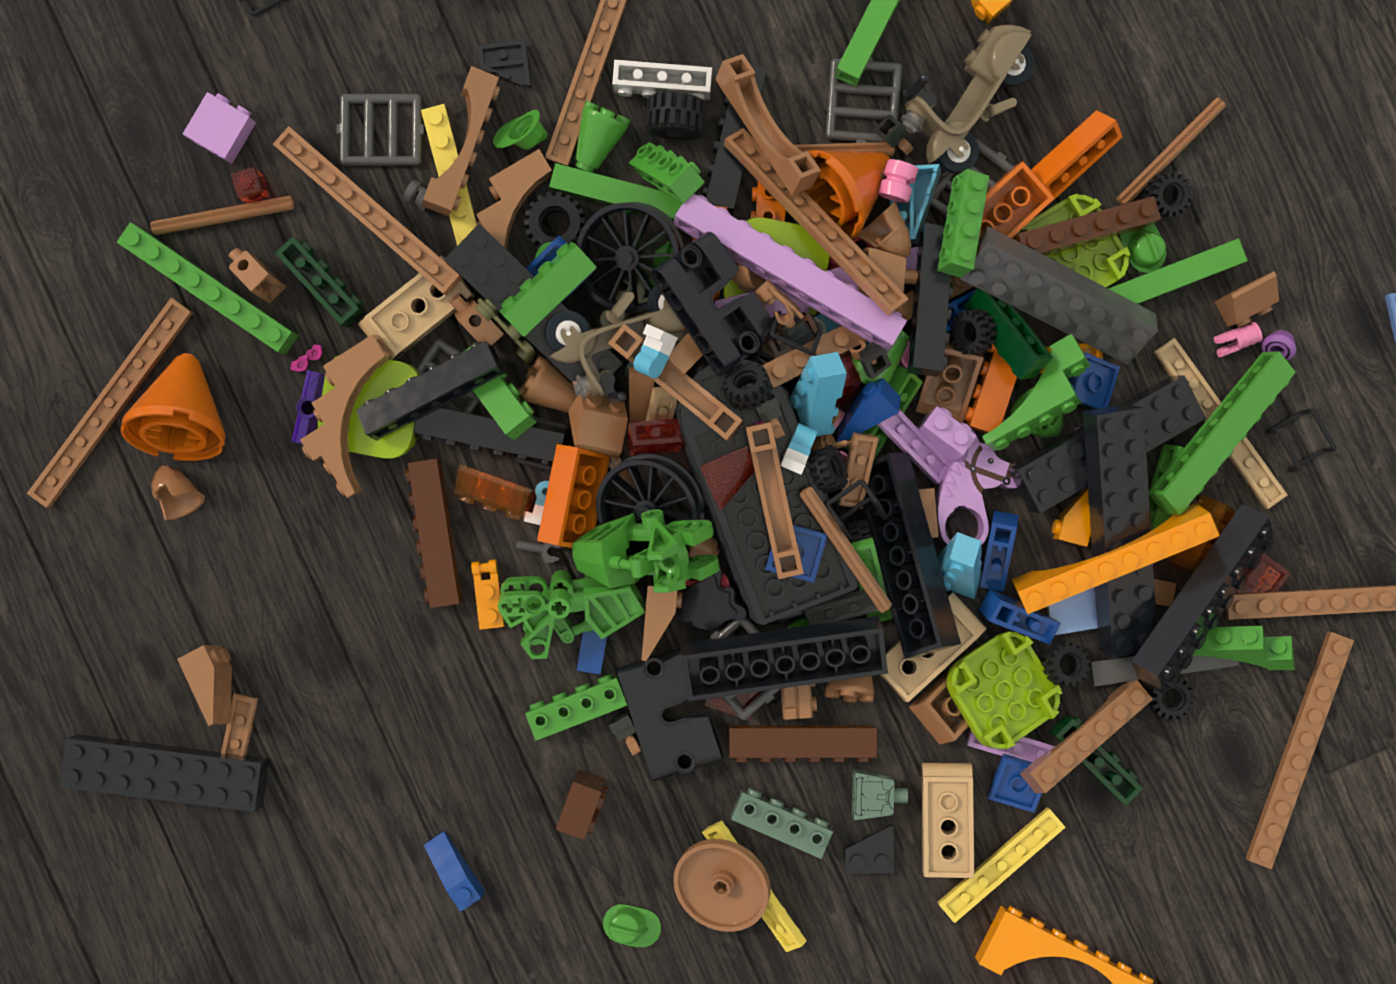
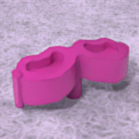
M313 345L312 349L307 350L306 355L300 356L297 361L291 363L290 369L297 372L306 371L309 366V360L321 359L323 347L321 345Z

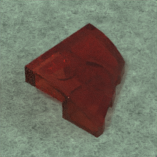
M747 446L700 466L719 510L726 506L755 471Z

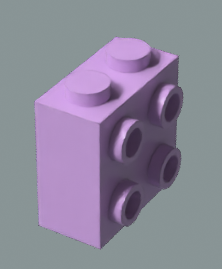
M207 92L184 130L183 135L232 164L256 122L250 117L251 112L239 105L237 108L229 105L231 101L218 93L216 96H213Z
M937 406L922 419L917 428L952 463L964 455L976 438V435L972 433V429L967 424L959 423L952 418L953 415L947 409Z

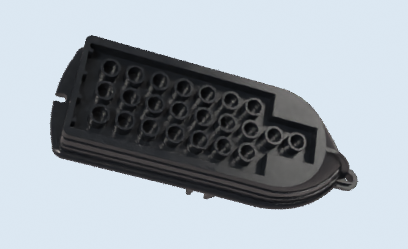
M754 352L738 364L743 363V365H746L747 362H751L752 365L759 363L761 366L770 361L758 356ZM702 355L685 374L745 423L728 442L677 400L673 425L690 472L702 490L709 521L712 522L715 537L741 604L748 610L747 617L755 626L782 624L806 618L804 609L843 594L851 593L859 587L858 580L828 536L814 583L794 577L778 579L776 572L765 570L771 544L745 428L755 425V423L761 422L754 406L751 410L748 407L745 410H741L740 407L735 408L730 403L723 386V381L727 379L726 374L732 372L731 369L724 375H720L713 370L704 355ZM748 383L740 389H748L755 383ZM787 383L771 390V393L777 398L780 405L779 408L783 414L777 418L785 436L778 439L775 438L779 463L797 425L800 423L796 410L790 404L791 392ZM808 459L802 475L780 466L792 524L825 533L800 497L802 490L812 487L824 505L831 499L830 493H822V490H818V485L814 484V478H811V470L808 467L810 465ZM832 504L831 507L836 512L834 504Z

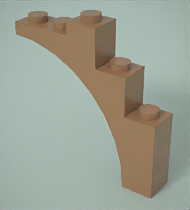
M540 149L489 178L492 184L489 190L495 200L499 198L501 200L476 214L480 220L476 224L480 223L506 250L509 233L523 203L539 185L553 174Z
M370 335L323 366L327 372L325 373L326 379L332 386L335 385L336 388L312 402L315 408L313 410L314 415L324 425L300 439L303 444L302 450L304 454L313 461L324 460V468L329 474H333L337 481L336 487L338 491L347 498L355 497L363 492L354 475L349 457L348 432L352 410L366 381L377 368L392 357L378 335Z

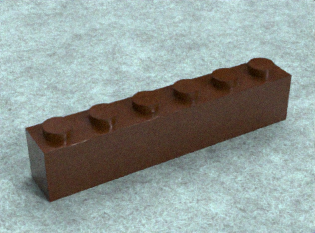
M1152 196L1021 232L1012 239L1047 256L1150 227L1161 220L1155 197Z
M441 459L408 463V469H405L407 483H411L412 493H409V502L411 507L415 508L416 517H413V527L415 531H418L420 540L416 542L418 555H422L423 565H420V573L422 579H426L427 589H424L426 604L429 603L430 608L463 603Z
M729 725V758H734L735 762H748L749 758H758L760 762H772L773 758H783L785 762H796L797 758H807L809 762H820L822 758H832L834 762H844L846 758H856V761L869 762L871 758H877V728L875 725Z

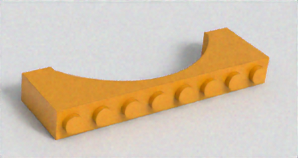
M1195 503L1190 505L1181 515L1173 514L1168 520L1152 531L1117 549L1075 564L1048 570H1033L1013 578L1012 582L1027 614H1030L1220 535L1210 512Z
M1000 906L975 956L980 965L999 975H1002L1005 969L1017 963L1039 957L1055 956L1066 957L1088 964L1100 971L1112 984H1154V979L1146 974L1140 973L1138 976L1132 973V968L1120 961L1118 964L1109 961L1110 957L1097 950L1096 953L1088 950L1089 946L1077 939L1074 942L1066 939L1067 935L1056 928H1053L1052 931L1045 928V924L1034 917H1031L1030 920L1023 917V912L1013 906H1009V908Z

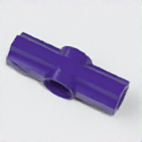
M307 370L302 396L296 405L298 414L292 436L293 442L302 444L300 439L318 429V419L314 412L310 415L307 413L306 406L309 402H314L322 397L325 374Z

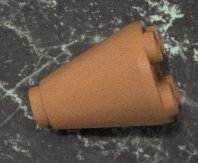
M539 355L534 365L530 366L525 375L527 380L525 384L520 386L519 392L521 395L518 398L531 404L568 413L580 390L547 358Z
M868 676L827 682L825 697L839 698L841 696L843 701L848 703H857L858 699L862 702L872 703L874 701L873 678Z

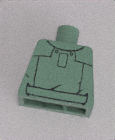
M853 769L852 817L854 820L893 815L894 803H908V789L894 788V779L891 776Z

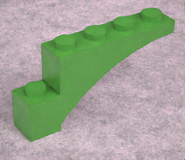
M1072 334L1049 346L1051 349L1050 354L1053 358L1045 366L1036 386L1022 405L998 427L982 436L986 445L993 452L1005 449L1013 440L1028 436L1033 429L1050 424L1055 417L1062 413L1066 414L1073 411L1078 404L1082 403L1069 378L1083 374L1086 368L1091 365Z
M1263 626L1216 627L1214 630L1210 629L1206 635V642L1203 647L1196 649L1192 655L1235 660L1268 668V670H1295L1292 637H1265Z

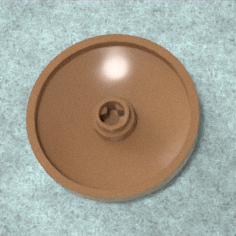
M708 839L692 845L684 852L674 872L675 893L684 910L697 922L714 930L734 932L752 926L762 917L770 900V880L760 860L745 847L729 840Z

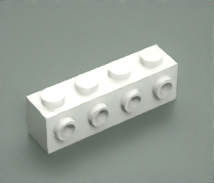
M614 60L613 90L618 95L630 97L632 94H641L642 97L648 98L660 92H681L695 95L703 100H710L712 67Z

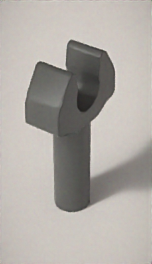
M517 540L516 549L539 553L543 556L546 563L560 560L557 556H551L548 550L550 547L562 548V546Z

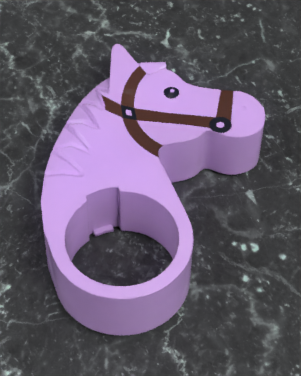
M977 436L964 455L950 464L936 494L935 502L939 535L937 538L943 546L950 542L945 531L946 520L954 509L959 508L958 506L970 511L975 516L978 522V533L975 539L980 540L982 545L989 531L982 490L997 486L1004 489L1017 488L1008 471V468L1015 464L999 459L995 452L986 444L979 442Z

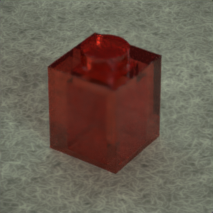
M255 167L230 174L237 197L246 204L269 197L263 175Z

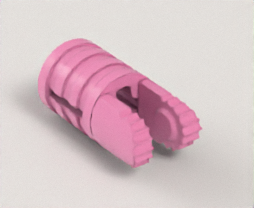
M1251 322L1243 327L1213 337L1214 342L1217 344L1231 340V344L1217 349L1218 357L1242 350L1263 340L1262 332L1256 322Z

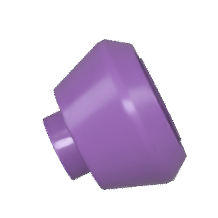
M1277 330L1263 340L1262 351H1279L1286 360H1290L1296 353L1295 339L1291 333Z

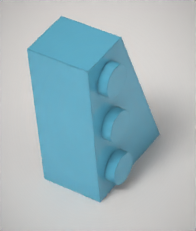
M939 164L916 165L919 170L915 182L910 184L912 192L909 202H896L909 230L911 245L918 244L919 231L925 224L942 171Z
M838 352L810 357L790 395V404L796 410L800 423L818 431L816 437L833 434L835 430L834 425H832L833 416H838L839 409L835 408L836 400L842 397L847 374Z
M957 532L937 556L946 591L950 590L975 599L982 576V561H980L981 541Z

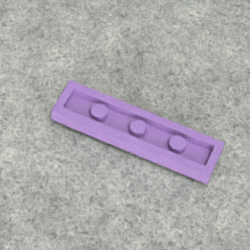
M900 409L898 414L877 424L904 453L909 454L910 459L933 483H941L951 463Z
M971 729L966 742L967 746L1000 756L1004 753L1030 762H1034L1037 758H1040L1055 747L1054 745L1024 736L1015 742L1013 747L1008 749H992L982 745Z

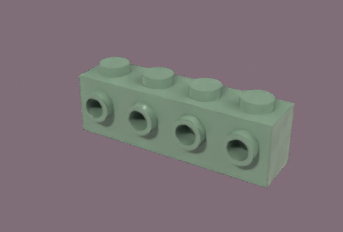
M749 787L748 790L742 788L732 810L731 820L822 859L833 833L832 828L828 826V821L820 817H816L814 820L806 816L807 812L797 807H793V810L784 807L785 803L779 799L771 797L768 800L761 797L762 793L756 789Z

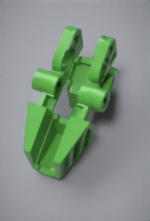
M659 509L642 513V524L636 523L633 513L595 526L572 543L573 560L577 570L609 588L635 584L643 576L652 575L654 593H670L686 588L685 581L690 578L702 581L720 570L716 555L708 554L689 557L686 545L695 546L714 535L712 522L709 520H680L665 525L663 511ZM629 541H650L647 549L635 555H626V549L630 547Z
M564 570L553 573L550 585H547L546 580L540 576L509 577L501 585V596L498 601V610L510 628L524 622L523 630L525 631V636L521 639L520 644L531 659H547L553 629H555L564 643H571L574 640V636L593 630L601 639H604L646 612L645 601L636 583L609 588L585 575V578L572 580L571 575ZM533 583H539L543 586V591H530L529 587ZM559 583H563L564 587H559ZM509 585H513L514 589L517 590L510 591L507 589L509 588ZM585 611L583 622L573 626L567 615L571 612ZM531 645H544L545 650L541 653H535L531 650Z

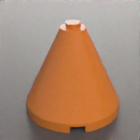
M809 150L808 152L821 172L812 188L805 190V192L853 240L860 234L879 197L877 193L881 180L887 177L884 174V170L890 158L882 152Z
M185 353L177 356L124 415L121 434L129 444L157 457L159 451L174 454L173 460L178 461L206 460L222 452L226 434L200 361L194 355Z

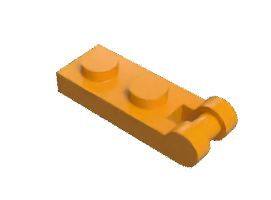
M489 560L488 563L472 562L471 567L474 578L479 629L504 627V618L498 610L501 589L497 560ZM490 572L491 579L482 580V573Z

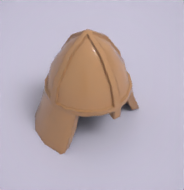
M896 201L858 235V237L874 246L875 249L902 257H908L911 253L910 233L899 212Z
M166 465L160 466L155 472L151 484L153 498L160 502L166 521L184 517L201 507L205 501V496L197 490L191 480L182 472Z

